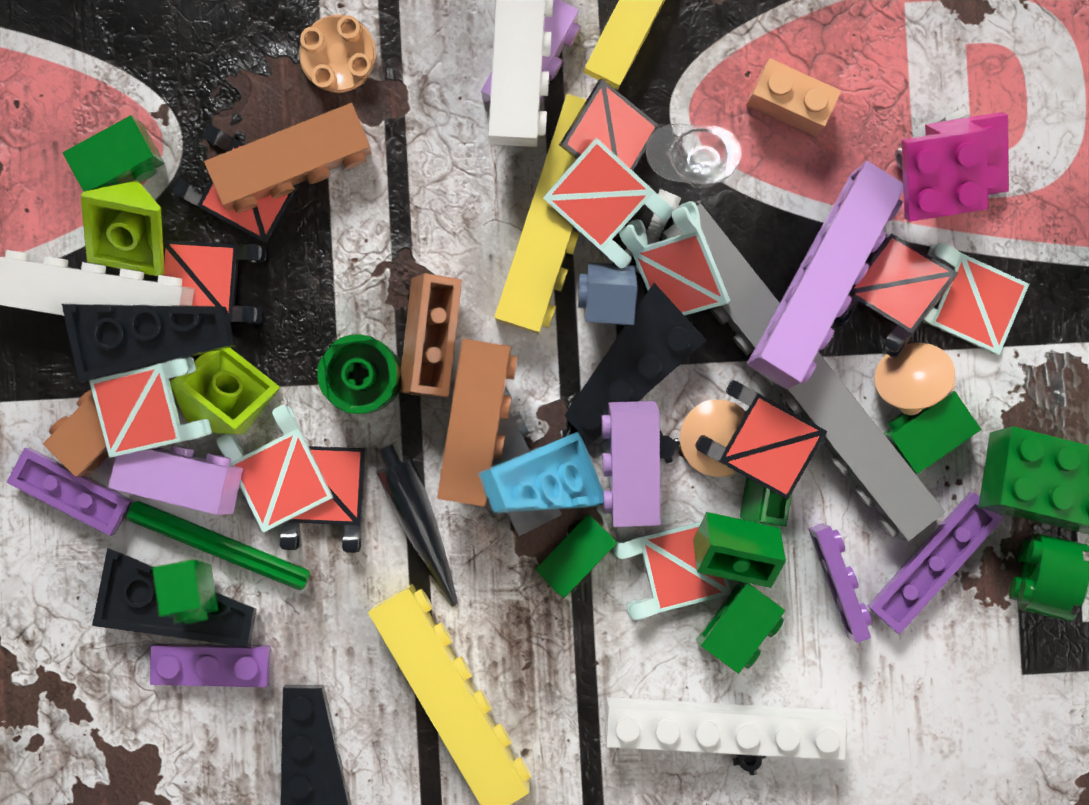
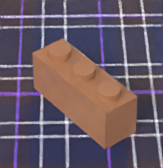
M427 273L411 279L398 393L432 398L449 397L462 279Z

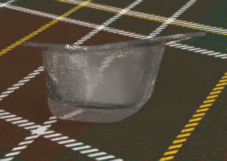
M668 124L657 129L649 138L646 156L652 170L662 178L675 182H685L694 187L705 188L713 186L733 174L739 166L741 149L740 143L734 134L724 128Z

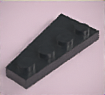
M655 282L635 310L634 325L626 324L564 415L589 444L602 434V415H609V402L640 401L707 341Z
M62 304L79 382H87L235 346L227 307Z
M107 548L92 626L233 646H251L257 608L216 592L219 611L207 613L208 620L191 624H184L183 622L174 623L173 618L161 617L159 615L152 568L155 566Z
M285 685L283 687L280 805H352L349 792L346 790L342 772L344 769L341 756L338 755L334 737L335 730L324 685Z

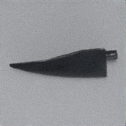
M393 444L385 446L378 450L385 465L384 468L376 471L378 478L420 560L449 604L453 607L458 604L444 545L426 489L412 456L400 461Z

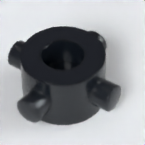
M660 430V458L664 459L666 464L673 461L671 456L675 453L676 446L680 445V441L678 438L672 439L669 436H664Z
M737 754L736 758L732 759L734 766L740 765L743 770L749 772L750 776L757 774L756 770L759 769L762 759L766 758V756Z

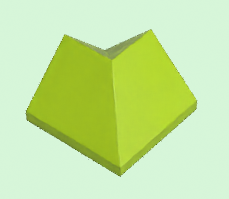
M136 180L84 191L80 198L87 262L118 269L145 272L144 274L153 276L164 275L161 207L141 183Z
M231 348L201 355L194 361L196 368L194 373L177 376L170 383L186 423L208 419L211 433L245 434L280 389V386Z

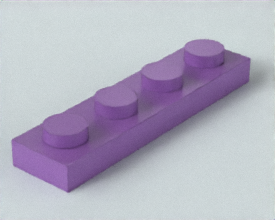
M969 492L867 605L871 611L899 635L1004 519L997 512L978 508L980 497L975 492Z

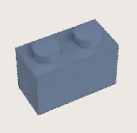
M588 262L587 274L579 275L578 308H585V322L634 325L637 295L634 265H626L622 269L616 264Z

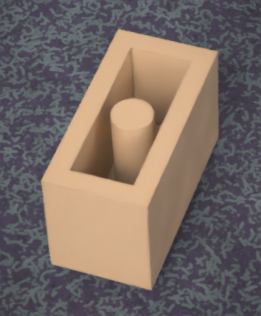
M769 58L759 75L746 105L816 137L826 126L841 90Z

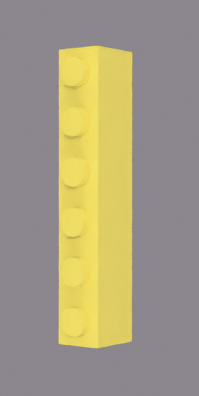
M570 94L566 95L494 316L496 321L536 334H540L542 326L550 327L556 306L549 303L553 291L562 290L568 269L561 266L566 253L573 255L580 232L573 230L574 226L543 199L544 195L576 161V158L559 146L586 99Z
M413 584L372 607L368 614L480 805H510L529 794L528 780L532 778V775L522 757L515 759L508 746L512 744V741L501 723L495 725L488 712L492 710V707L481 689L476 692L470 683L469 678L472 677V672L462 656L456 658L450 649L449 644L453 643L448 630L442 622L436 625L429 611L433 609V606L423 589L416 591Z

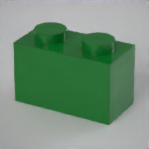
M132 115L62 152L83 192L134 180L139 182L145 181L157 173L156 168L165 164L144 124Z
M951 391L940 402L922 409L918 414L907 415L901 413L887 423L889 429L883 434L913 472L919 474L982 429L957 393Z
M706 512L693 539L696 570L698 573L772 588L786 562L781 530L774 526Z
M191 559L152 567L159 615L161 617L173 618L174 623L183 622L184 624L206 621L208 620L207 613L219 611L211 564Z
M740 581L696 639L700 646L738 674L744 667L749 669L756 662L761 653V650L758 649L767 636L772 638L779 631L784 622L782 615L786 611L751 584Z

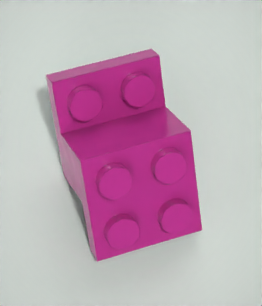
M1004 112L925 124L926 136L901 140L904 218L909 222L988 209V195L1009 192L1008 114Z

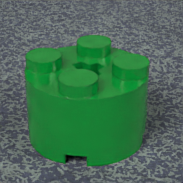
M352 334L337 339L327 349L318 364L317 379L322 394L331 404L347 413L370 414L380 411L394 401L398 394L401 378V365L398 357L388 345L368 335ZM358 365H361L362 369L369 370V377L364 378L363 385H361L360 381L353 380L352 373H356L359 370Z
M1040 533L1034 534L1030 540L1022 539L1017 551V560L1023 562L1020 577L1014 576L1011 581L1009 598L1017 601L1020 610L1065 621H1073L1077 615L1070 614V611L1074 605L1082 607L1089 587V561L1083 560V552H1089V546Z

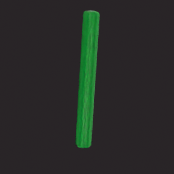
M141 501L133 502L129 507L126 519L132 523L296 590L304 589L308 583L310 571Z

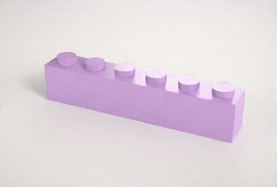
M868 160L850 174L746 365L785 389L799 383L804 384L811 377L816 368V363L813 361L818 350H823L831 340L834 330L830 327L836 316L840 317L848 308L852 297L848 294L853 284H858L869 268V265L865 262L870 252H875L885 239L886 233L882 230L886 222L891 221L902 207L903 201L899 199L903 192L902 182Z

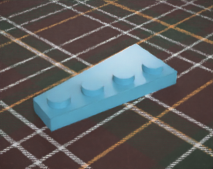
M579 432L479 473L484 486V492L490 501L494 513L586 508L603 505V489Z

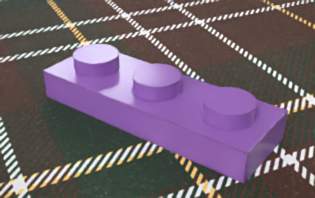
M32 448L23 449L6 482L109 536L116 534L133 501L86 476L75 477L63 464Z
M823 523L808 528L847 637L856 643L870 639L871 635L867 626L872 625V619L864 603L859 604L854 589L859 588V584L851 566L846 567L841 553L845 552V545L837 529L832 531L831 526Z
M155 643L151 646L150 685L267 687L270 684V646L251 645L250 647L233 645Z

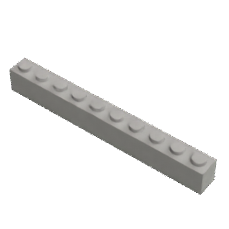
M700 203L697 208L701 229L730 298L728 304L713 307L709 310L720 324L724 325L727 322L736 333L733 337L734 342L745 355H749L756 348L780 303ZM674 224L663 232L660 238L661 240H666L683 233ZM817 352L813 359L816 363V368L804 384L799 383L785 389L759 373L770 386L776 384L783 392L784 396L781 398V401L788 410L797 415L800 414L806 420L827 431L819 447L824 444L833 455L829 461L842 477L848 475L857 487L853 491L858 499L867 508L873 506L879 513L881 518L877 521L888 536L892 539L897 536L899 539L909 542L945 513L944 509L819 352Z

